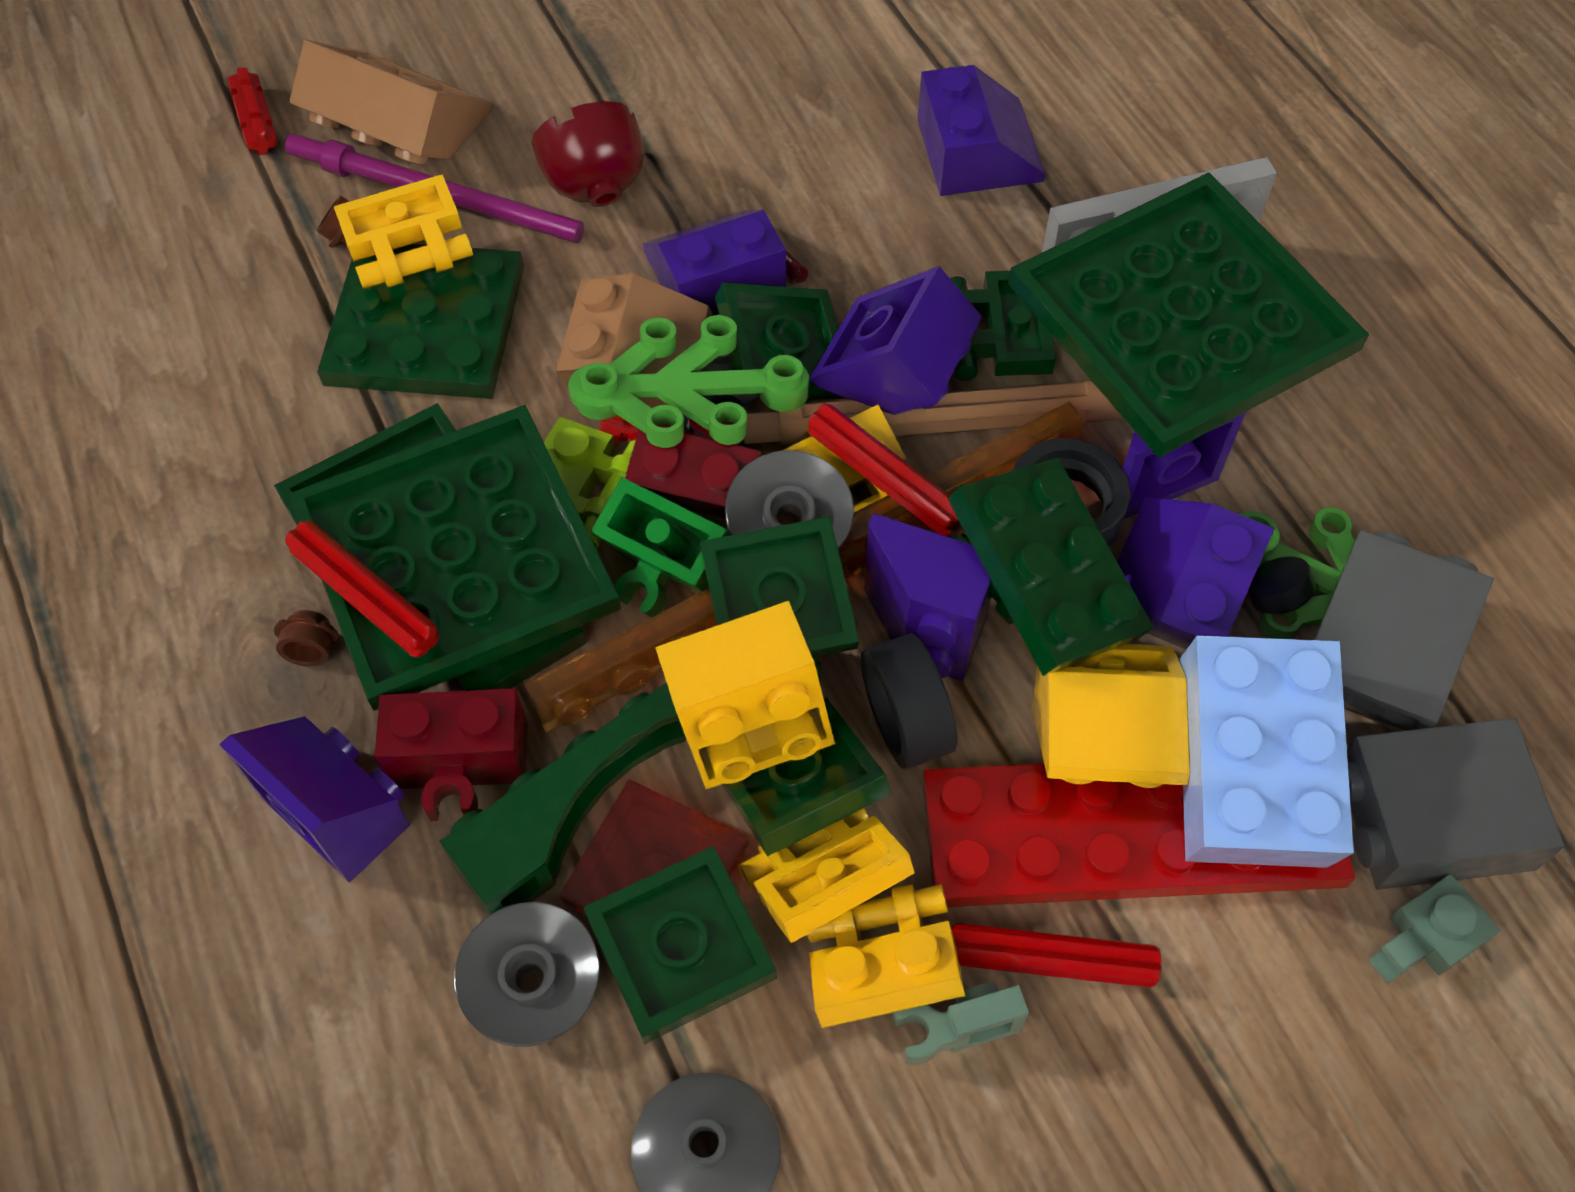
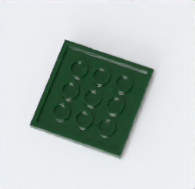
M1210 172L1011 267L1009 286L1158 458L1361 351L1369 336V333Z
M526 405L289 493L299 522L304 520L313 521L435 623L440 638L435 646L430 648L422 657H412L322 580L363 690L373 711L379 709L380 695L419 693L621 610L619 596Z

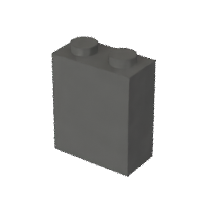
M1360 530L1314 640L1340 641L1344 707L1404 731L1435 727L1443 711L1494 578L1479 573L1478 568L1473 563L1463 558L1451 555L1435 557L1413 549L1408 540L1394 533L1377 531L1372 534Z
M1517 718L1356 736L1347 749L1350 804L1357 827L1354 836L1355 849L1360 863L1365 868H1370L1376 890L1437 883L1449 874H1452L1457 880L1537 871L1565 847Z

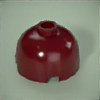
M611 101L586 103L571 108L574 118L560 125L557 124L555 116L545 121L534 132L531 144L545 179L559 195L577 202H590L592 206L596 207L606 206L619 200L622 196L621 192L626 190L639 175L645 152L643 139L635 114L633 112L630 115L627 105Z

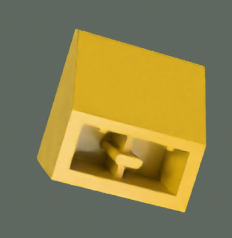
M789 601L655 647L676 713L706 790L724 783L732 784L743 781L752 773L789 760L805 759L813 755L817 750L835 744L815 663Z
M1125 644L1045 676L1041 674L1037 666L1031 709L1047 778L1062 779L1072 784H1088L1093 781L1130 782L1144 788H1155L1163 784L1188 785L1190 765L1187 681L1173 646Z

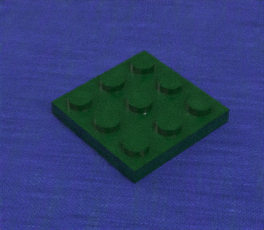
M410 244L393 249V253L396 255L426 245ZM472 248L473 256L452 262L453 268L438 273L435 267L402 277L404 283L387 288L386 283L363 289L355 267L376 261V255L354 262L352 259L317 370L323 386L493 399L524 269L521 251Z

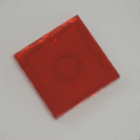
M628 779L559 895L563 903L586 914L584 906L713 845L731 878L749 845V839L747 835Z

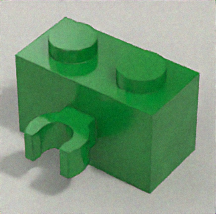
M623 477L619 480L591 530L593 535L617 553L638 563L634 570H630L619 577L614 588L620 602L628 605L635 591L646 587L647 596L639 610L652 619H655L665 607L667 600L665 585L668 580L711 601L700 541L731 535L727 529Z

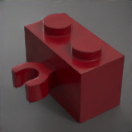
M690 418L689 423L694 430L693 435L684 433L682 441L669 448L654 446L648 441L646 433L638 429L625 479L687 510L726 519L725 503L732 481L748 463L763 456L759 450L717 443L711 438L707 429ZM723 422V423H721V424H724V425H733V424H735V423H732V422Z
M516 688L380 695L374 758L381 770L400 789L423 788L421 803L430 821H438L440 814L439 805L445 797L449 795L461 796L460 809L463 815L472 810L478 809V797L473 785L512 784L518 777L526 773L528 722Z

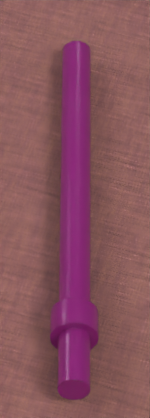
M291 133L285 143L287 154L319 163L322 170L342 177H347L351 173L396 188L434 177L356 153L352 145L332 139L324 143ZM445 180L455 206L574 243H579L582 239L584 223Z

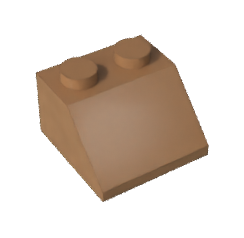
M634 273L581 279L556 373L568 389L569 379L576 370L592 363H612L640 341V327L646 320L660 317L666 318L675 324L677 347L673 354L665 358H655L638 373L656 374L701 338V324L706 318L712 316L713 313L708 305ZM640 398L641 401L651 408L658 405H668L659 398Z

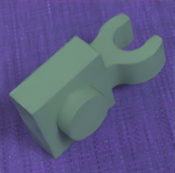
M1449 874L1402 906L1390 917L1402 933L1381 948L1382 950L1368 961L1387 984L1422 959H1425L1440 976L1492 939L1501 930L1452 874Z
M985 983L964 990V997L955 998L957 1004L949 1006L947 1012L944 1013L934 1010L929 1005L893 1012L892 1022L894 1027L914 1022L920 1024L927 1033V1039L923 1043L905 1048L904 1058L906 1064H923L931 1060L936 1054L948 1049H952L954 1053L1021 1032L1028 1018L1029 1010L1020 986L1016 985L998 991L995 983Z

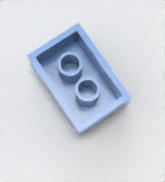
M1196 636L1179 659L1187 681L1190 765L1188 785H1183L1185 861L1328 868L1352 855L1354 849L1340 641Z

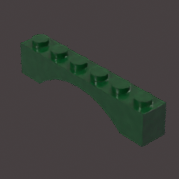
M814 657L813 660L821 687V662ZM667 682L652 693L643 692L634 696L622 707L618 717L599 730H589L578 735L568 744L562 756L542 770L533 769L522 774L511 784L506 795L486 809H475L463 815L452 826L450 834L439 841L453 867L488 915L510 905L533 902L553 888L556 884L564 855L583 819L602 795L638 764L668 747L687 741Z

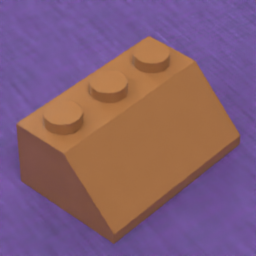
M306 39L303 41L289 101L291 104L310 111L308 119L314 123L333 129H340L341 124L353 129L351 135L353 139L378 147H383L384 142L396 146L395 156L421 165H426L428 157L450 159L490 113L493 103L371 53Z

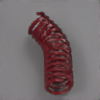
M786 250V273L796 282L806 281L808 270Z

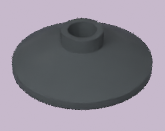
M787 450L760 456L748 463L736 475L727 493L725 517L727 528L731 535L781 526L777 518L786 512L797 515L800 522L830 516L839 551L847 540L852 527L854 505L846 481L832 465L815 455Z
M540 902L510 905L486 917L466 938L455 965V994L467 1020L479 1033L488 1039L513 1047L541 1045L553 1041L568 1032L588 1011L598 988L600 976L599 957L594 941L586 927L566 910ZM537 970L544 974L543 982L536 990L528 992L519 988L520 978L526 972Z
M718 1073L692 1074L666 1085L654 1095L643 1109L632 1137V1168L641 1192H769L775 1181L780 1164L779 1131L775 1118L766 1102L754 1089L744 1082ZM702 1131L712 1132L719 1139V1146L716 1152L706 1158L697 1157L690 1150L693 1137Z

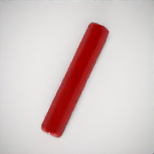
M823 404L812 414L808 421V432L822 445L936 533L949 537L959 528L961 523L948 501V498L951 496L833 405Z
M301 521L294 530L287 533L285 543L292 555L412 657L424 656L430 648L437 644L440 635L435 623L313 521Z
M963 923L954 924L951 928L959 966L1149 988L1156 986L1161 976V952L1157 946L1151 944Z

